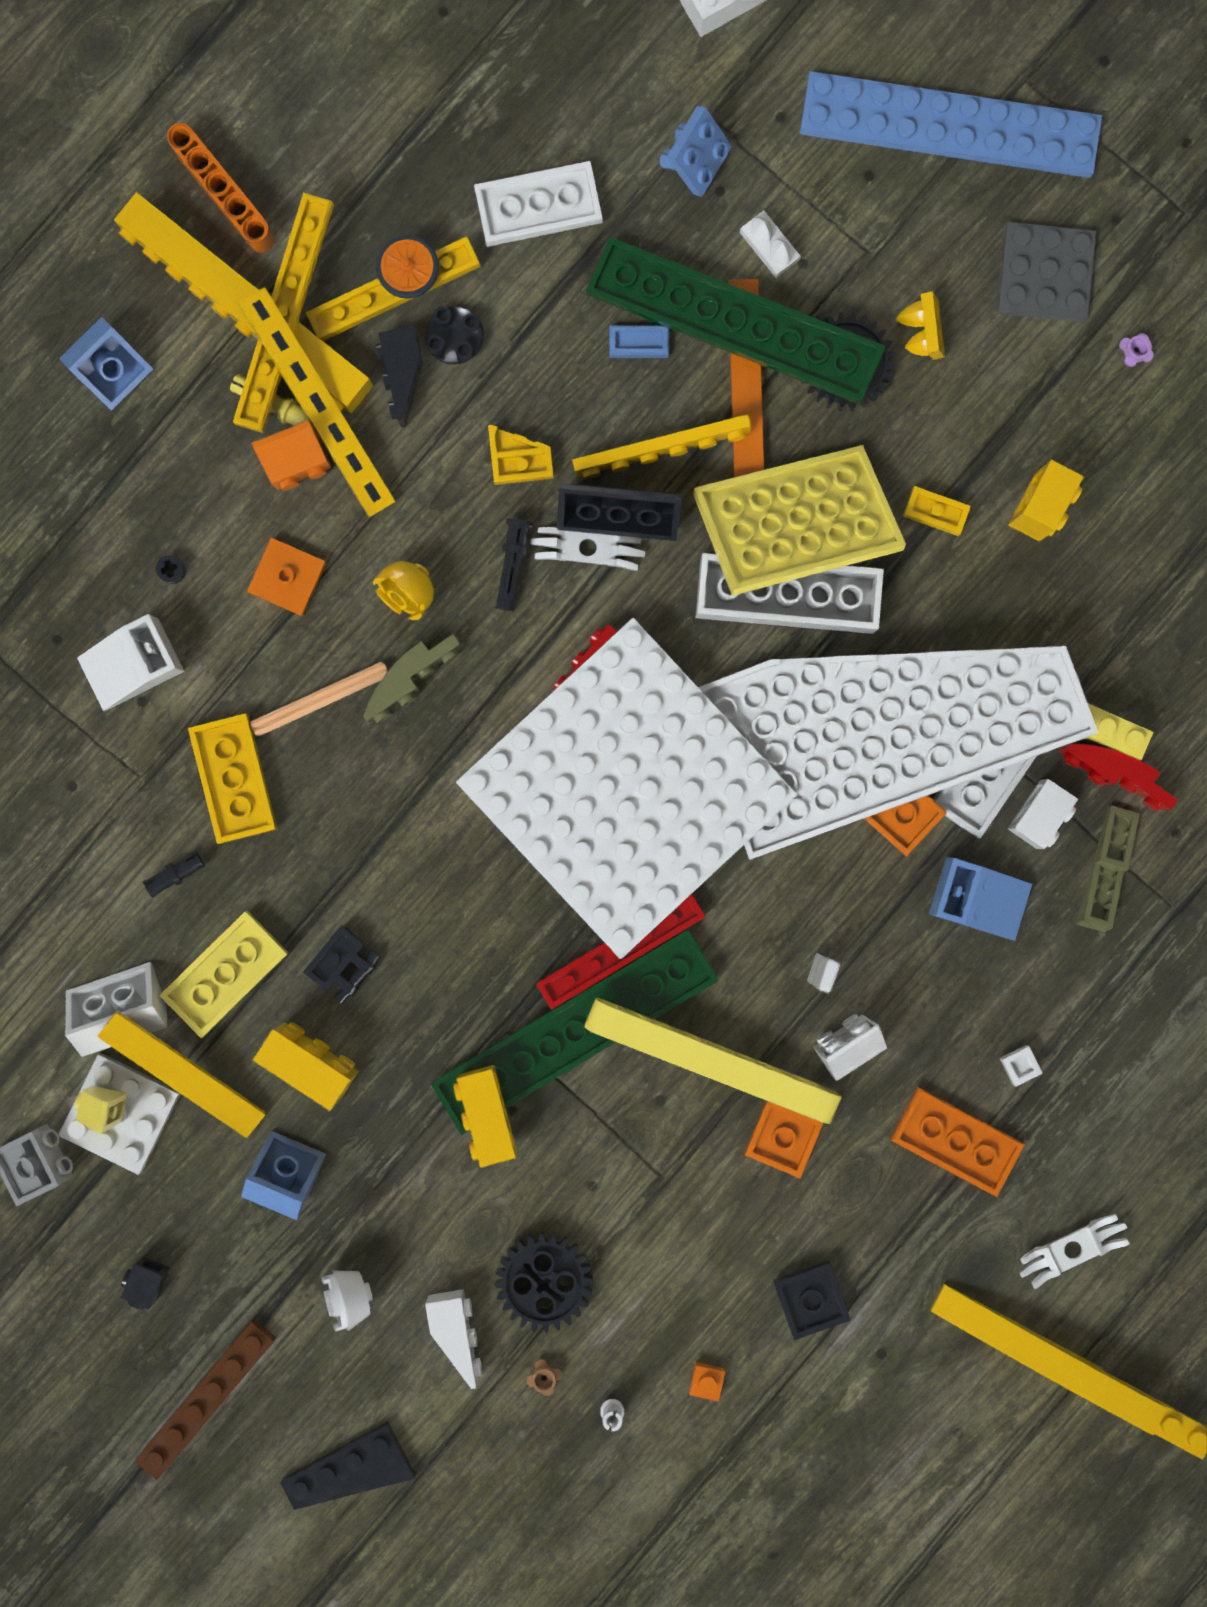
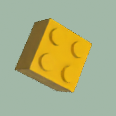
M1050 460L1034 474L1008 525L1037 541H1041L1048 535L1052 536L1056 530L1060 531L1068 519L1069 515L1065 512L1069 504H1074L1082 492L1083 488L1079 485L1084 476Z

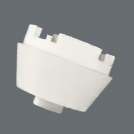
M333 1270V1274L322 1277V1283H328L329 1290L324 1291L329 1316L337 1318L338 1323L333 1324L335 1332L346 1328L349 1331L370 1315L369 1301L373 1300L368 1282H363L359 1271Z

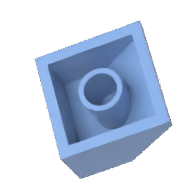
M102 317L59 358L111 411L153 370Z
M271 1131L245 1179L241 1197L297 1220L309 1197L326 1154Z

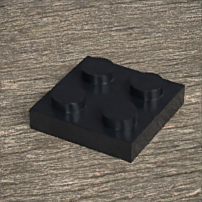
M829 1260L773 1280L794 1340L851 1320Z

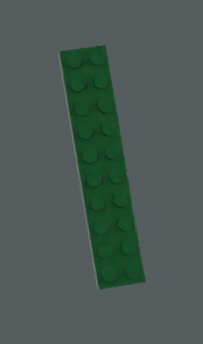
M612 237L609 238L586 289V293L590 297L861 405L886 348L882 344Z
M686 929L432 1081L430 1084L459 1133L463 1135L468 1132L465 1131L461 1113L465 1112L463 1101H457L453 1085L458 1083L457 1077L459 1074L494 1065L505 1108H508L616 1043V1041L595 1034L584 1027L595 998L609 1001L649 1018L656 1019L719 980L691 933Z

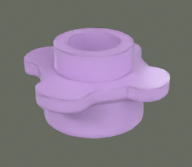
M1140 333L1131 339L1124 338L1120 342V349L1125 354L1124 363L1129 367L1135 366L1137 362H1149L1153 358L1152 344L1149 337L1144 333ZM1134 348H1138L1139 352H1135Z

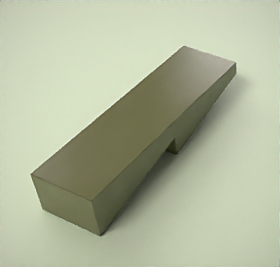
M1112 805L1108 807L1076 925L1101 932L1113 929L1123 874L1129 869L1140 813Z

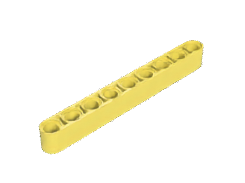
M595 998L584 1025L587 1030L826 1124H831L842 1098L840 1093L600 998Z

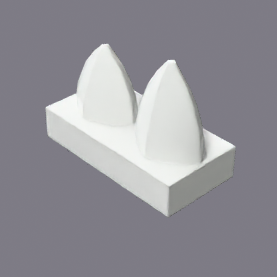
M764 210L741 227L740 234L775 278L779 277L800 260L801 256Z

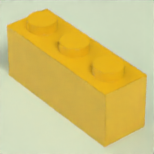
M491 1065L459 1074L457 1077L458 1083L453 1085L457 1101H463L465 1112L461 1113L465 1131H471L473 1142H469V1147L473 1160H478L481 1168L516 1158L517 1149L495 1066Z

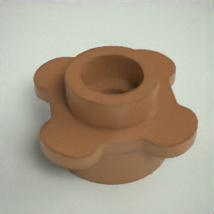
M543 1359L537 1360L535 1370L527 1376V1385L534 1387L536 1391L543 1395L549 1396L554 1391L553 1388L556 1381L561 1379L562 1372L559 1368H552L547 1365V1362ZM546 1375L547 1379L543 1380L541 1377Z

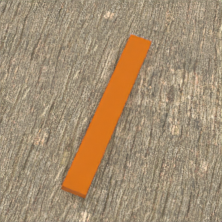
M758 279L728 281V284L759 296ZM730 353L732 418L748 414L751 424V431L746 434V438L733 442L734 477L764 470L761 365Z

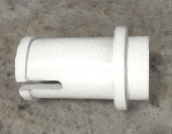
M616 1399L606 1400L602 1404L600 1412L603 1418V1425L607 1430L612 1426L611 1431H616L622 1425L624 1407Z

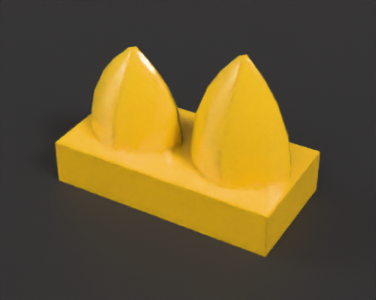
M933 291L921 294L920 301L912 303L896 317V321L906 326L925 328L912 336L905 345V348L915 355L930 356L933 360L945 358L939 300Z

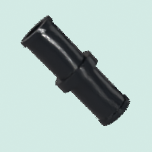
M195 850L175 864L170 862L165 865L166 869L144 880L143 884L149 895L155 897L174 884L180 885L183 883L184 878L206 866L199 853Z

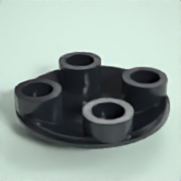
M442 306L437 308L429 320L425 331V341L430 353L440 362L450 365L462 364L471 360L479 352L484 340V330L479 317L471 310L460 306Z

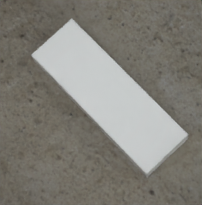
M816 953L807 982L819 990L831 992L840 966L839 963L827 956Z

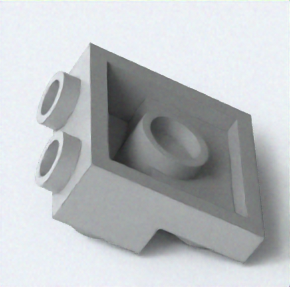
M48 1124L0 1147V1175L16 1207L74 1177L71 1172L73 1170L72 1161L67 1156H63L58 1146L59 1135L55 1130L50 1129Z

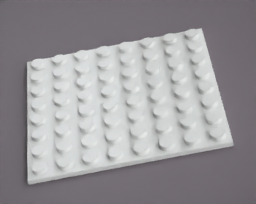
M634 618L624 625L456 781L461 789L620 960L797 796L796 792Z

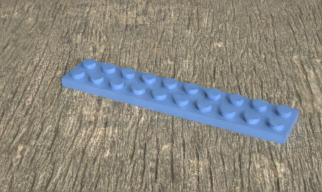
M810 71L800 134L1090 178L1094 173L1102 115Z

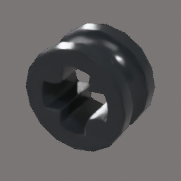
M168 555L159 559L156 565V573L166 583L177 584L184 579L186 567L181 560ZM169 563L178 566V569L174 570L175 576L173 577L167 573L164 574V571L168 569L167 564Z

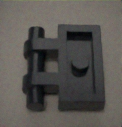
M341 925L303 973L325 991L333 983L337 984L341 989L334 997L344 1004L350 995L354 996L359 990L358 985L367 974L371 975L375 971V965L381 959V956L372 950L366 958L362 957L359 952L365 943L345 926ZM352 962L358 968L347 979L342 975V972Z

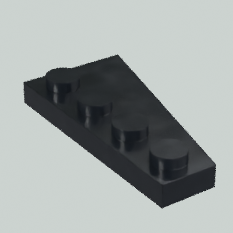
M387 1421L282 1478L280 1484L292 1507L296 1510L415 1479L416 1473Z

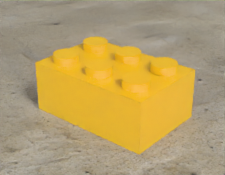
M285 1022L271 1031L253 1061L330 1111L341 1100L359 1070L354 1068L355 1063L344 1055L337 1057L329 1051L330 1046L317 1038L313 1041L305 1036V1030L293 1022H290L289 1025Z

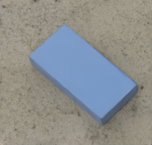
M609 325V358L669 357V328L662 325Z

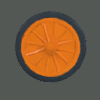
M402 235L391 239L381 248L376 260V273L381 285L392 295L400 298H415L429 291L436 282L439 273V260L435 250L427 241L413 235Z

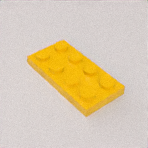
M245 713L188 728L217 844L276 830L277 825L249 715Z

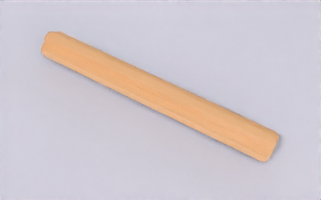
M379 662L251 721L252 731L255 735L261 736L381 681L388 672V669L383 662Z

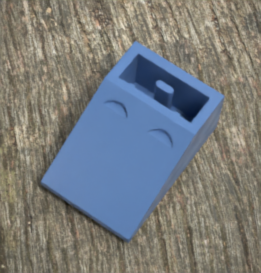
M946 857L929 915L1015 941L1032 884L972 863Z

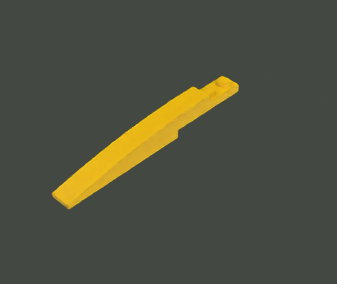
M943 1284L930 1309L931 1312L1151 1435L1155 1434L1202 1460L1207 1453V1425L1107 1373L1102 1367Z

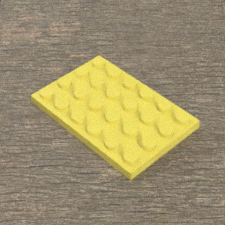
M863 445L694 488L693 495L732 596L904 550L906 545Z

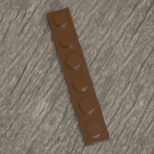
M253 1319L134 1461L153 1478L158 1480L272 1345L276 1337Z

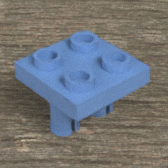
M697 106L687 124L681 123L678 126L681 130L676 129V142L672 149L666 148L663 151L665 155L661 154L660 165L664 169L676 170L694 195L703 197L731 150L732 145L707 108Z

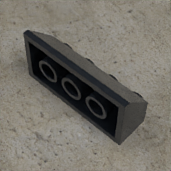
M560 483L557 530L676 541L682 495Z

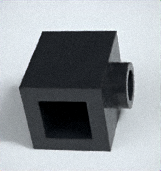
M146 1257L140 1258L134 1264L132 1270L128 1269L123 1277L121 1287H124L121 1299L128 1301V1304L133 1308H146L149 1310L159 1297L170 1267Z

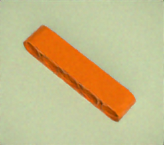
M184 123L172 125L168 130L167 140L180 161L254 251L263 253L270 250L274 244V235L266 220L195 132ZM190 139L186 145L179 146L182 140ZM208 162L205 168L197 169L200 163ZM227 185L224 191L215 192L218 186ZM240 207L246 208L243 214L234 215L236 209ZM264 230V234L260 238H252L254 232Z

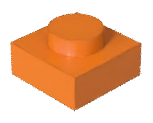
M695 1362L689 1395L719 1402L725 1369Z

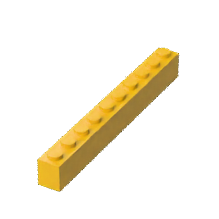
M136 192L114 219L121 228L119 234L131 245H134L136 242L144 248L142 253L155 264L161 261L166 265L165 271L177 282H180L182 279L190 285L188 287L189 291L201 301L205 297L213 303L211 308L222 318L226 319L229 316L236 321L234 326L243 335L249 338L252 334L258 339L238 302L259 290ZM298 322L294 336L339 410L342 411L344 408L352 414L373 388L370 379Z

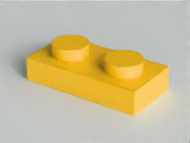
M914 486L903 517L959 536L971 506Z

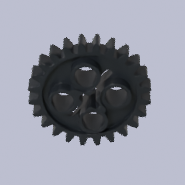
M842 312L839 313L837 321H834L829 315L826 318V323L886 346L861 403V406L865 408L868 404L867 397L875 402L878 398L876 391L884 393L887 387L883 382L890 383L893 378L888 372L893 371L896 364L889 362V360L893 359L896 353L894 351H887L892 344V340L883 341L882 338L886 330L876 332L877 321L868 326L866 324V315L860 321H856L855 312L851 313L848 320H845ZM812 385L807 391L808 394L815 391L819 393L816 402L821 401L823 398L828 399L827 408H830L833 402L837 403L838 411H841L847 403L851 411H854L856 403Z
M541 1231L537 1240H535L531 1233H528V1243L525 1244L523 1240L518 1238L516 1242L518 1249L516 1250L511 1246L507 1249L510 1258L501 1257L500 1263L506 1268H497L496 1275L502 1277V1279L496 1280L495 1287L503 1289L498 1293L497 1299L507 1300L503 1304L502 1310L506 1311L512 1308L511 1320L516 1319L518 1316L522 1318L520 1327L523 1328L529 1321L532 1322V1331L534 1332L538 1324H543L545 1333L548 1332L549 1324L552 1323L557 1330H560L561 1320L571 1325L572 1319L570 1314L577 1317L581 1316V1310L578 1305L588 1306V1300L583 1295H592V1288L586 1286V1284L593 1282V1276L585 1274L591 1270V1264H582L586 1258L585 1252L576 1255L578 1244L574 1243L568 1247L567 1236L563 1237L559 1242L556 1241V1232L552 1233L550 1239H546L544 1231ZM540 1254H545L550 1257L551 1263L546 1266H540L535 1261V1258ZM524 1263H528L533 1271L525 1268ZM561 1275H569L574 1281L569 1286H562L557 1279ZM518 1277H526L530 1280L531 1285L527 1288H520L516 1285L515 1280ZM547 1277L550 1278L549 1285L547 1283L542 1284V1286L539 1285V1278L542 1280ZM554 1290H555L558 1294L563 1295V1296L565 1297V1299H564V1300L559 1299V1298L557 1297L556 1293L554 1292ZM542 1297H547L552 1300L553 1305L550 1308H542L538 1305L537 1301Z

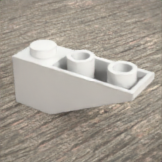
M464 1289L428 1295L425 1305L431 1336L470 1388H476L478 1377H482V1366L480 1358H475L473 1347H477V1335L475 1328L470 1329L468 1317H472L470 1298L465 1299Z

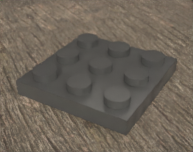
M1007 222L1004 229L996 314L1084 323L1088 319L1096 231Z

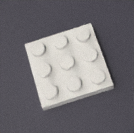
M100 1053L97 1055L80 1092L82 1093V1090L90 1086H97L127 1093L121 1123L104 1133L95 1132L76 1121L78 1111H75L74 1102L59 1136L139 1175L143 1172L180 1093L172 1087Z

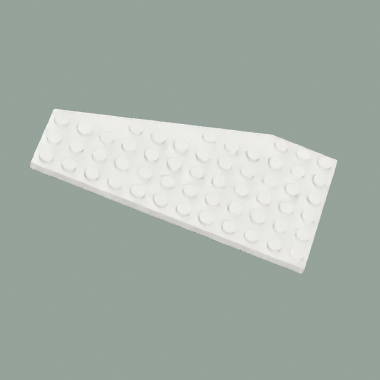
M1066 646L771 659L698 687L797 794L793 800L744 844L749 859L759 857L1098 733Z

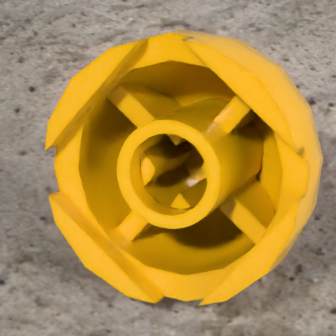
M396 561L386 566L373 581V585L378 584L379 586L376 593L382 601L399 615L402 613V610L411 614L408 617L410 620H419L433 601V584L429 577V572L421 564Z

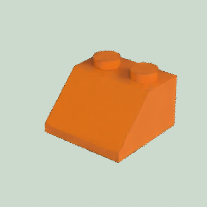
M309 421L252 443L271 484L277 490L282 489L286 491L293 489L299 485V481L306 478L310 480L318 479L326 474V470L332 468L322 441Z

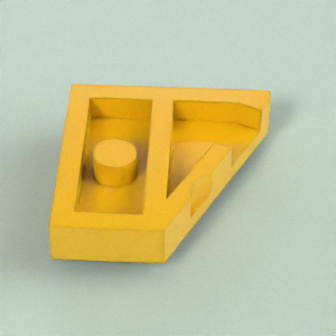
M488 425L495 485L554 479L550 446L540 442H532L521 435L511 434L498 429L494 425Z

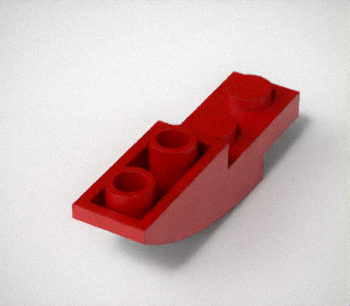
M1068 744L1061 746L1058 750L1064 755L1063 760L1076 769L1079 767L1083 768L1089 773L1087 777L1097 785H1115L1119 780L1121 788L1131 794L1136 792L1144 798L1143 803L1154 811L1172 810L1178 801L1154 783L1160 775L1159 771L1125 753L1086 744Z

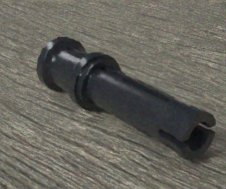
M508 518L506 520L508 525L506 543L502 544V552L505 553L495 608L513 612L522 557L528 554L526 543L529 529H532L533 523Z

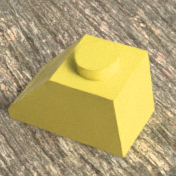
M90 1086L82 1090V1093L78 1094L74 1108L75 1111H78L76 1121L95 1132H106L121 1123L127 1093L97 1086Z

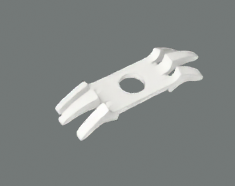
M538 527V533L561 537L560 539L534 538L530 542L531 545L559 549V553H535L536 560L574 561L637 571L638 564L615 559V557H645V551L622 545L617 546V543L640 545L641 539L636 537L561 531L555 527ZM590 539L595 542L597 549L593 555L584 556L581 554L579 545L583 540Z
M1116 1214L1092 1220L1083 1228L1049 1244L1037 1246L1020 1258L1022 1264L1030 1263L1019 1273L1023 1278L1037 1270L1050 1267V1269L1043 1270L1031 1282L1033 1288L1036 1289L1047 1280L1060 1276L1062 1272L1093 1257L1102 1256L1112 1249L1130 1245L1126 1238L1102 1242L1109 1236L1127 1229L1125 1223L1102 1227L1117 1221ZM1071 1241H1076L1081 1246V1252L1075 1258L1067 1257L1064 1252L1066 1244Z

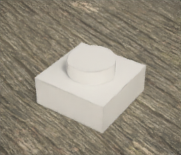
M1027 1045L1000 1058L1015 1087L1043 1074L1030 1047Z

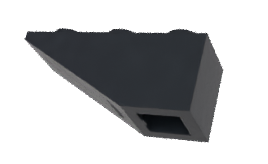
M414 325L380 332L379 338L381 343L376 344L379 361H385L387 372L382 373L386 391L391 390L393 401L388 402L392 420H398L401 428L406 427L423 366V359Z

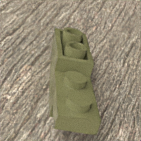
M454 634L430 650L421 641L406 652L391 667L376 687L363 716L365 720L369 723L375 721L379 724L392 715L390 710L400 704L401 707H404L417 698L415 693L420 690L413 680L416 678L420 681L424 680L435 672L434 666L442 661L444 664H447L460 655L458 650L462 646Z

